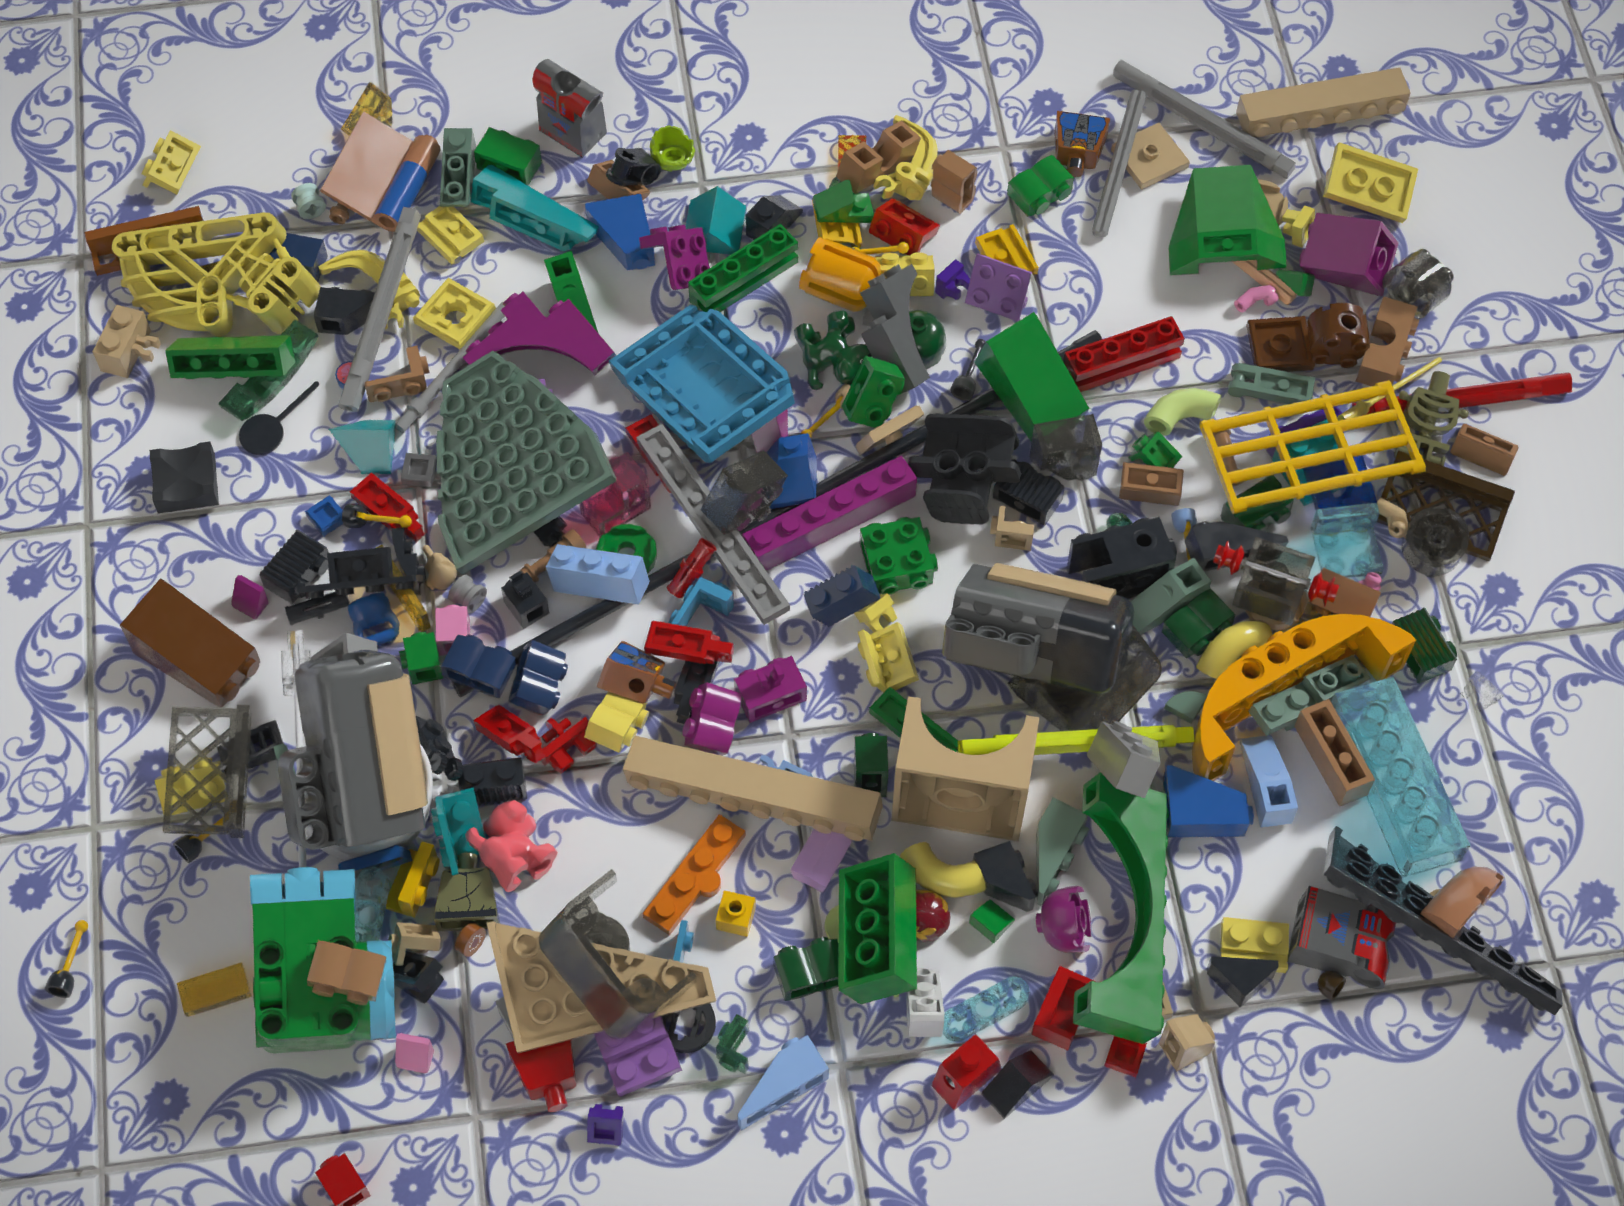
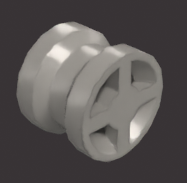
M467 574L462 575L452 585L448 599L454 604L460 603L462 606H467L468 613L470 614L475 612L484 602L487 589L481 584L475 585L473 579Z

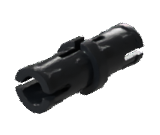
M335 592L325 594L322 598H312L289 607L286 606L285 612L292 626L295 623L318 617V619L324 618V614L348 607L350 601L348 595L336 596ZM331 602L330 604H327V605H324V606H321V607H317V608H314V609H311V610H308V611H305V612H304V610H306V609L313 608V607L320 606V605H322V604Z

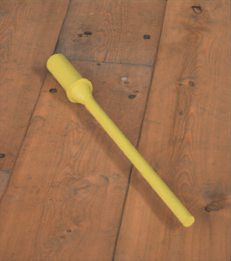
M1441 357L1434 359L1394 384V391L1441 363ZM1385 396L1372 398L1368 401H1358L1355 406L1337 417L1338 421L1366 415L1369 412V408Z

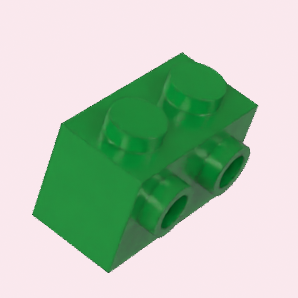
M865 356L841 405L848 420L873 428L881 426L889 418L892 405L897 395L903 390L905 377L896 364Z

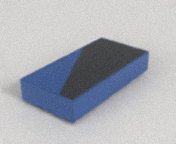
M395 845L339 862L338 869H354L356 879L412 862L410 850Z

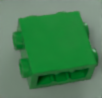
M902 517L894 522L883 524L871 523L866 527L860 528L859 544L867 573L873 576L879 594L888 593L892 595L899 590L909 588L922 589L929 584H933L934 572L938 571V563L935 553L930 554L928 545H931L928 527H922L920 517Z

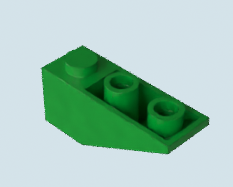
M572 251L544 259L557 302L562 300L564 303L569 299L598 332Z

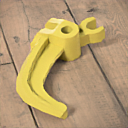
M895 115L893 125L902 120L921 137V140L911 163L901 162L896 166L894 173L888 176H878L873 187L874 189L886 187L882 194L883 199L891 198L895 192L909 200H921L933 179L932 164L938 152L936 140L924 128L901 116Z
M364 249L352 250L331 258L318 266L322 275H327L331 271L346 267L358 268L378 284L385 260L377 254ZM404 272L388 321L396 318L399 328H403L404 325L402 312L409 307L415 308L420 303L418 289Z

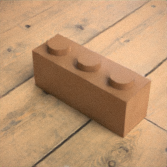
M1327 699L1302 709L1294 727L1339 807L1367 796L1375 778L1331 701Z

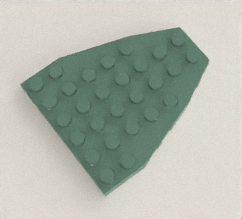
M491 351L443 381V402L440 405L439 413L443 417L442 430L437 431L436 439L437 474L441 477V489L437 490L438 499L442 502V514L438 515V524L456 570L462 575L617 481L597 434L537 378L525 373L512 362L506 361L496 352Z

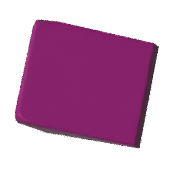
M238 575L235 578L231 605L252 619L258 618L269 604L265 590L262 586L248 578Z

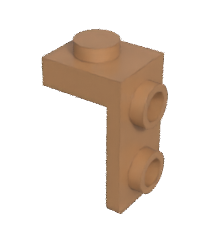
M418 345L406 348L411 372L364 383L369 402H384L390 398L404 395L412 396L425 391L427 385L424 374H428L430 371L426 356L420 357Z

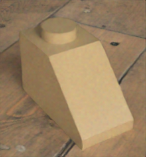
M1198 1014L1177 1017L1167 1021L1159 1045L1177 1072L1209 1055L1215 1045V1035L1207 1022H1202Z

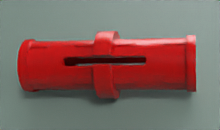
M704 538L699 539L688 558H683L679 564L681 568L666 587L672 595L680 599L684 597L695 578H700L703 574L702 568L717 550L715 545Z

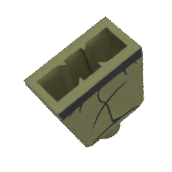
M462 853L458 855L459 874L452 876L451 870H444L441 875L434 912V922L438 932L460 931L466 925L473 922L484 929H488L487 923L489 922L500 923L490 870L488 868H477L476 854Z

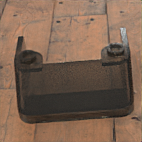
M611 869L572 899L542 930L539 936V946L543 954L603 1031L613 1039L622 1040L633 1034L697 983V976L692 971L666 993L656 981L649 978L639 979L626 989L585 936L597 924L599 919V911L593 900L617 882L616 873Z

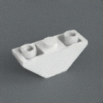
M917 968V989L906 992L908 1037H942L944 1007L939 971H933L929 968Z

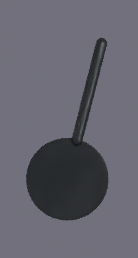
M315 381L277 417L269 414H258L246 420L239 431V441L242 447L247 452L255 455H264L274 451L281 444L284 436L281 421L320 385L319 382Z

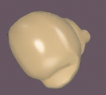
M424 545L422 550L429 559L425 565L429 573L425 585L431 590L435 588L446 590L455 581L457 570L454 564L443 556L442 553H433L429 545Z

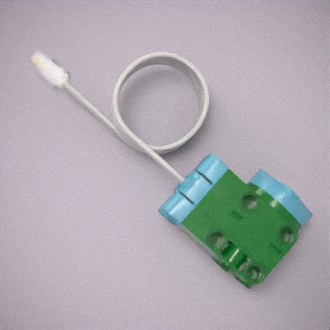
M303 630L287 631L288 650L281 651L283 695L294 696L296 748L303 747V731L295 685V671L302 663L311 660V650H304ZM420 744L428 804L423 807L426 823L431 805L433 778L428 756ZM301 758L296 760V774L299 773L303 767V762ZM305 792L299 796V807L306 804ZM308 825L303 832L304 840L305 832L309 838L312 836V825ZM422 830L358 846L345 847L333 845L321 848V850L334 857L349 860L395 845L405 848L414 841ZM298 845L299 868L287 870V873H285V884H282V873L250 875V898L253 910V1001L256 1015V1048L263 1047L265 1051L274 1054L350 1048L356 1041L396 1038L391 940L356 942L354 869L323 871L324 882H320V871L317 868L306 867V848ZM318 940L386 956V964L376 1002L368 1000L367 1005H360L347 1001L348 995L333 993V997H325L312 992L313 987L307 986V978Z

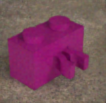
M792 656L784 659H773L764 667L756 670H745L738 677L734 678V691L742 695L741 707L749 723L807 701V685Z

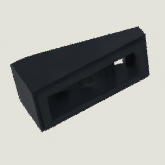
M273 720L217 746L226 777L276 760L273 746L283 744L284 741L276 720ZM271 738L273 744L267 746L265 740ZM259 742L261 750L255 752L253 744ZM247 747L249 756L244 758L241 748ZM235 751L238 761L232 764L229 752Z

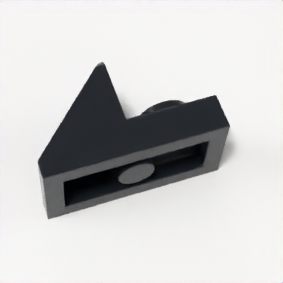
M405 951L403 966H397L395 962L393 963L394 985L425 1004L444 980L443 976L439 973L443 966L435 958Z

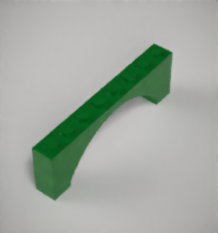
M1099 772L1083 785L1082 814L1090 816L1112 843L1123 863L1134 897L1135 927L1131 946L1119 968L1108 979L1100 983L1090 981L1074 992L1073 1024L1145 1044L1161 1034L1164 1025L1162 999L1165 993L1163 985V968L1165 965L1163 944L1166 934L1164 908L1167 902L1165 895V878L1167 876L1165 857L1168 845L1166 821L1169 815L1167 794L1149 788L1145 798L1116 789Z

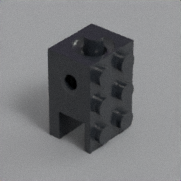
M1160 517L1152 519L1141 518L1133 524L1121 527L1115 525L1102 532L1094 534L1083 533L1075 539H1071L1067 572L1072 574L1083 571V582L1116 589V595L1129 599L1137 597L1168 571L1174 569L1177 548L1172 538L1168 539Z

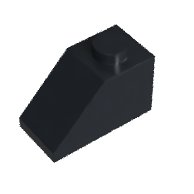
M781 195L763 196L745 215L746 236L755 240L779 224H782L787 230L803 213V209Z

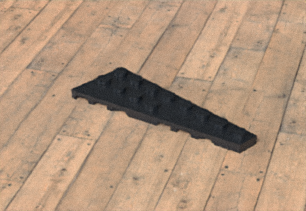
M1335 826L1329 835L1323 873L1332 885L1337 888L1344 887L1354 893L1356 898L1363 904L1373 905L1382 910L1391 921L1403 923L1410 927L1419 938L1425 941L1431 940L1441 946L1442 950L1453 958L1459 957L1466 961L1480 975H1489L1499 981L1500 985L1508 992H1517L1527 998L1529 1003L1540 1011L1546 1010L1553 1015L1557 1014L1563 1006L1561 989L1531 967H1527L1524 964L1521 967L1517 966L1513 956L1508 953L1509 951L1501 945L1499 947H1492L1487 944L1479 935L1481 931L1475 926H1472L1470 930L1463 926L1456 936L1451 938L1420 914L1434 896L1411 881H1408L1407 884L1404 883L1401 875L1389 863L1378 864L1367 853L1369 850L1363 844L1355 847L1341 836L1343 830Z

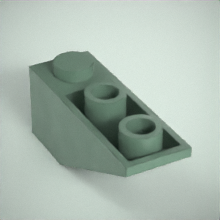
M444 128L440 207H469L475 173L474 150L476 149L472 128Z
M1194 558L1168 571L1130 601L1134 606V620L1130 641L1162 624L1201 593L1210 589L1211 579Z
M1054 797L1039 821L1036 833V888L1038 892L1037 904L1039 906L1042 905L1046 896L1057 890L1060 881L1056 878L1061 870L1067 872L1075 856L1071 853L1075 844L1081 846L1089 832V828L1085 826L1088 815L1082 814V811Z

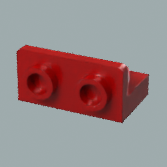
M892 198L876 208L869 233L890 246H898L901 242L907 243L909 250L904 254L911 256L913 253L920 252L923 243L937 235L940 225Z

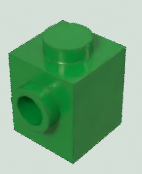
M418 632L411 635V637L403 638L405 650L399 651L402 669L408 668L412 685L444 679L434 632Z

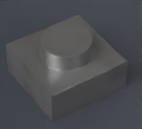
M406 453L401 474L402 485L432 487L437 465L436 455Z

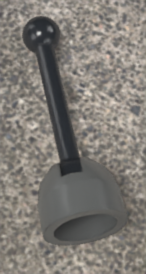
M978 339L975 342L976 350L966 375H959L953 381L950 391L957 399L966 401L972 399L976 383L971 376L976 366L974 362L986 342L983 339Z

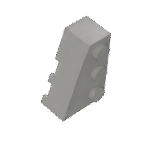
M1114 721L1113 725L1101 722L1087 757L1116 789L1145 798L1160 765L1158 741L1131 732L1132 728L1123 723Z

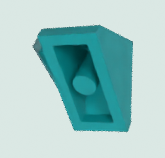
M363 420L328 429L358 467L361 474H370L371 472L373 474H391L396 429L395 420Z

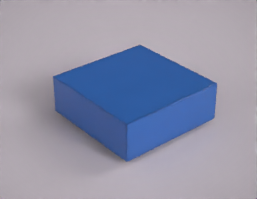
M330 495L305 511L306 517L323 537L343 525V510Z

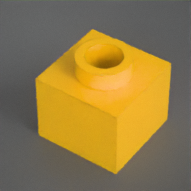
M724 890L715 920L716 930L748 937L756 909V898ZM730 908L739 909L740 911L734 913L730 911Z

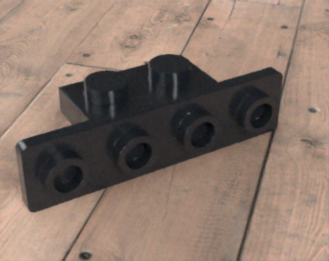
M391 547L327 553L330 583L295 587V593H305V599L322 598L324 597V591L335 590L336 596L354 594V588L365 587L366 593L385 591L384 585L391 584L396 585V590L415 588L414 582L423 581V575L393 577Z

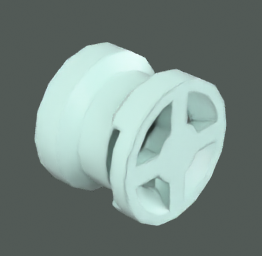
M313 183L302 184L291 193V198L297 206L300 217L303 219H314L320 216L326 209L323 198L318 196L319 189Z

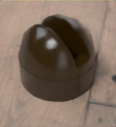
M1325 971L1318 978V989L1322 995L1332 1001L1342 991L1346 978L1337 972Z

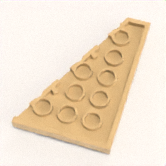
M494 921L487 923L517 1053L716 1002L708 967L653 957L620 948H611L601 944L583 942L564 936L504 925Z

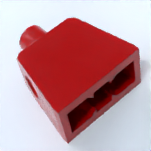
M975 1034L939 1065L931 1086L953 1110H956L1002 1069L999 1058ZM949 1079L952 1080V1082L955 1085V1088L949 1084Z
M572 1040L522 1053H517L514 1041L506 1043L510 1059L530 1100L544 1097L549 1112L565 1109L568 1103L564 1091L577 1086Z

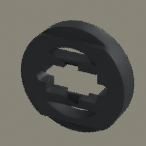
M711 1004L693 1008L696 1011L690 1037L684 1036V1039L681 1041L678 1040V1034L674 1033L680 1011L673 1013L670 1028L667 1032L675 1052H696L710 1042L716 1028L715 1014ZM703 1013L705 1017V1026L702 1032L696 1037L701 1016ZM668 1015L662 1016V1019H663V1021H664L665 1027H666V1018H667Z

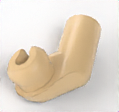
M1381 497L1373 510L1387 518L1389 533L1392 537H1404L1409 529L1406 512Z

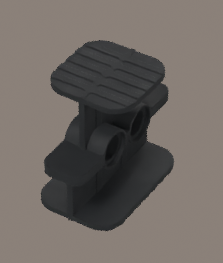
M940 413L927 415L924 423L928 432L923 455L911 456L908 462L916 477L932 478L930 489L926 490L923 494L926 508L934 519L944 523L971 525L987 523L990 517L987 504L991 485L994 482L1017 483L1020 481L1021 472L1018 464L1011 461L1013 450L1019 447V439L1013 424L1007 418L988 415Z

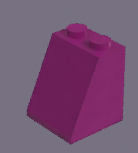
M1316 212L1314 222L1310 224L1308 229L1309 238L1306 248L1300 254V267L1305 273L1314 274L1315 279L1383 297L1399 244L1383 222L1379 220Z

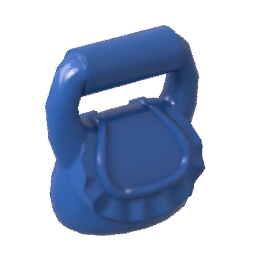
M373 593L356 599L348 605V614L353 622L354 635L364 638L363 630L389 622L393 628L365 638L376 641L377 646L396 640L399 635L400 623L396 614L391 610L390 601L384 593Z

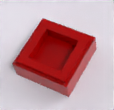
M1114 1036L1104 1067L1136 1077L1147 1043L1141 1044Z

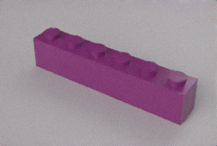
M899 456L743 533V539L765 570L768 571L916 497L917 477L905 459Z

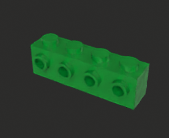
M291 335L178 338L165 350L170 378L281 377L295 364Z

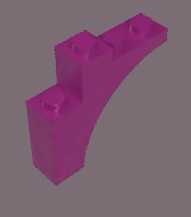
M522 291L519 295L517 293L512 294L504 301L503 305L505 307L501 309V312L507 320L504 323L499 321L494 324L488 331L490 335L483 341L477 340L466 349L467 354L463 358L470 365L491 351L503 355L521 350H545L572 358L585 366L595 376L609 364V360L615 357L616 354L569 299L564 303L561 300L554 304L548 311L550 315L545 317Z

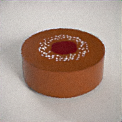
M475 922L466 925L456 939L455 949L466 957L472 956L483 944L486 930Z

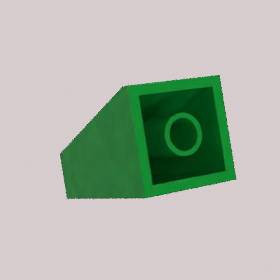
M1032 312L985 342L974 363L1035 448L1043 443L1047 446L1053 444L1062 436L1060 434L1067 428L1073 431L1085 422L1083 417L1090 408L1035 312Z

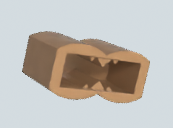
M947 150L943 155H938L932 164L933 179L930 184L932 187L931 193L934 198L961 214L974 199L977 167Z
M318 940L307 978V986L313 987V993L325 997H333V993L348 995L346 1000L355 1004L367 1005L368 1000L376 1002L386 964V956Z

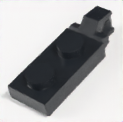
M685 660L674 690V704L679 705L676 713L678 723L685 724L686 720L691 718L692 706H690L689 702L693 690L701 684L713 683L720 662L714 661V664H703Z

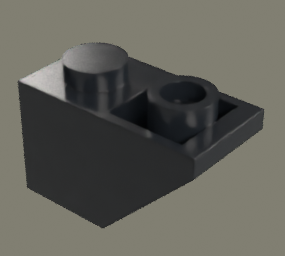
M320 287L314 311V320L318 333L348 335L364 325L375 292L365 289L358 291L342 289L340 287Z
M1010 841L974 853L973 860L980 867L985 880L986 890L983 892L985 895L1026 912L1033 910L1035 898L1038 896L1037 888L1032 878L1027 879L1023 871L1025 863L1019 850L1014 851Z

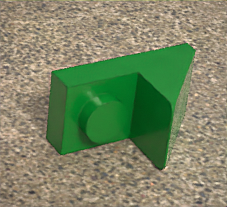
M844 180L814 195L812 198L818 222H872L874 212L869 193H853L850 180Z

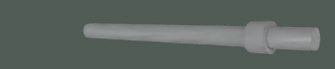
M504 302L498 305L419 398L415 397L408 404V410L395 424V428L398 431L404 433L416 418H421L428 410L427 405L443 388V381L453 376L466 362L463 358L467 354L466 349L477 340L483 341L489 335V329L505 317L501 312V309L505 307L503 305Z

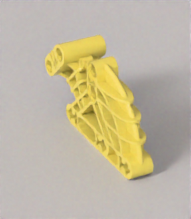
M266 212L124 232L117 235L112 242V250L120 260L123 275L121 286L128 288L134 297L132 305L143 308L149 313L147 315L148 321L163 322L179 329L208 331L216 337L225 336L230 332L233 325V301L235 305L246 308L251 313L256 314L272 332L284 334L291 330L299 321L291 312V309L294 308L304 315L305 312L297 302L301 301L310 308L318 299L320 284L298 259L291 257L286 248L281 246L286 239V230L272 214ZM243 232L238 237L212 240V238L218 235ZM274 248L277 249L276 253L279 256L277 259L269 255ZM224 255L209 273L193 261V259ZM165 264L169 270L151 272L150 265ZM188 283L192 286L191 288L161 291L159 288L161 286ZM241 288L246 293L247 298L240 295L233 296V294ZM215 289H218L217 292L211 296V293ZM216 316H219L218 319H217L214 323H211V321L213 320V318H215Z

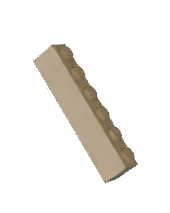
M1399 67L1243 94L1239 97L1236 114L1242 130L1253 137L1260 138L1281 132L1289 133L1298 129L1317 128L1321 125L1344 123L1361 118L1369 119L1384 114H1396L1405 111L1411 92Z

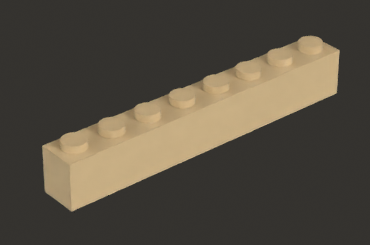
M634 736L622 769L627 783L636 789L646 790L651 788L659 790L662 794L669 797L680 795L689 797L692 801L699 804H707L708 802L718 804L728 811H748L758 818L768 819L773 817L781 819L784 823L791 826L807 825L825 834H829L831 831L844 834L845 837L854 841H862L863 839L873 840L883 808L881 793L639 736Z

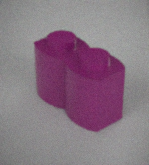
M708 682L695 688L689 702L690 706H692V716L686 720L682 735L685 737L684 746L721 756L728 754L733 740L735 721L741 705V693Z

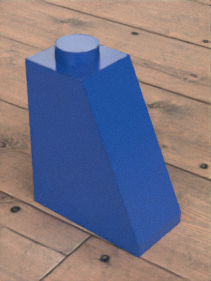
M641 194L585 203L586 219L599 227L596 233L597 237L627 271L655 266L654 248L641 249L639 237L650 235Z
M1166 765L1163 775V791L1167 794V808L1169 811L1166 821L1167 838L1245 837L1249 825H1253L1254 822L1253 806H1248L1247 794L1176 766Z

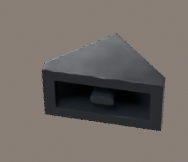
M1211 956L1207 966V975L1239 1007H1242L1274 978L1279 967L1278 960Z
M1029 1050L1010 1059L982 1091L981 1095L1005 1119L1054 1076V1073L1032 1050Z

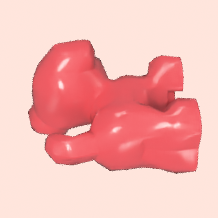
M515 800L504 802L492 811L489 819L484 822L483 828L489 836L488 839L479 836L478 830L475 827L467 830L465 834L469 845L479 851L481 861L495 874L501 887L506 892H512L520 885L521 880L517 875L524 870H527L536 880L543 877L552 867V863L558 854L551 844L545 843L537 846L528 838L534 833L537 827L536 822L527 813V808Z

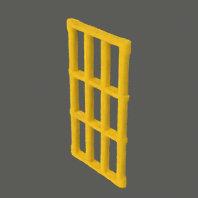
M1390 380L1376 383L1375 386L1329 396L1323 394L1320 395V398L1274 408L1270 406L1263 407V410L1218 420L1212 418L1200 421V430L1203 438H1205L1232 514L1245 512L1248 508L1296 498L1299 500L1303 499L1306 495L1354 485L1358 487L1362 486V483L1392 476L1425 472L1424 460L1419 453ZM1381 396L1386 397L1390 410L1339 421L1333 409L1335 406ZM1323 409L1328 423L1280 433L1275 419ZM1396 421L1401 435L1348 446L1343 434L1345 431ZM1261 422L1267 423L1271 434L1270 436L1220 447L1217 446L1213 436L1215 432ZM1332 434L1338 445L1337 449L1296 458H1290L1286 448V444ZM1406 446L1411 460L1363 471H1358L1353 458ZM1276 447L1281 461L1227 472L1222 458ZM1344 460L1349 473L1300 484L1295 470ZM1286 472L1291 485L1290 487L1240 498L1236 497L1232 486L1234 483Z

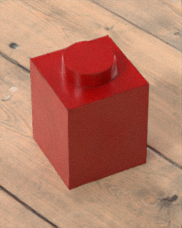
M345 1153L339 1157L335 1155L326 1159L320 1165V1169L315 1172L335 1206H356L371 1196Z

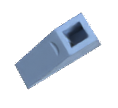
M1272 736L1241 738L1239 741L1260 828L1292 824L1298 810V805L1290 775Z

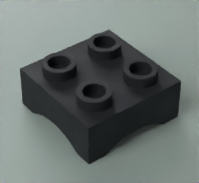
M210 441L201 442L183 449L169 450L159 448L149 450L153 480L152 498L158 514L219 505L215 452Z

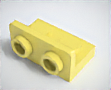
M170 130L166 139L159 138L153 150V153L157 154L155 161L148 159L141 173L146 176L142 186L148 188L150 182H153L177 195L201 146Z

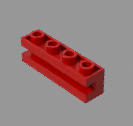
M1170 316L1067 351L1064 354L1063 362L1080 392L1179 359L1182 353L1179 346L1184 344L1185 338L1174 318Z

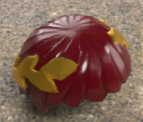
M916 890L917 941H934L946 933L950 925L951 916L948 904L935 892Z

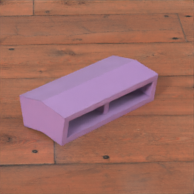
M813 829L790 869L793 879L823 893L853 840L845 837L844 834L832 831L829 834H825Z

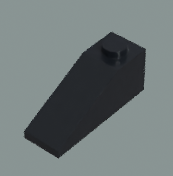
M1204 521L1195 524L1184 540L1190 558H1194L1204 572L1218 568V564L1213 563L1218 546H1225L1227 541H1229V547L1234 550L1241 545L1245 553L1243 559L1250 562L1280 556L1289 542L1287 536L1221 521L1214 523Z

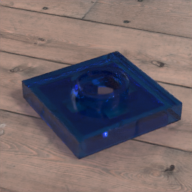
M1363 455L1353 457L1358 471L1367 470ZM1344 460L1303 468L1307 483L1331 478L1335 475L1349 474ZM1371 481L1362 483V486L1358 487L1354 485L1347 486L1344 493L1339 497H1334L1331 490L1311 494L1321 525L1328 524L1377 504Z

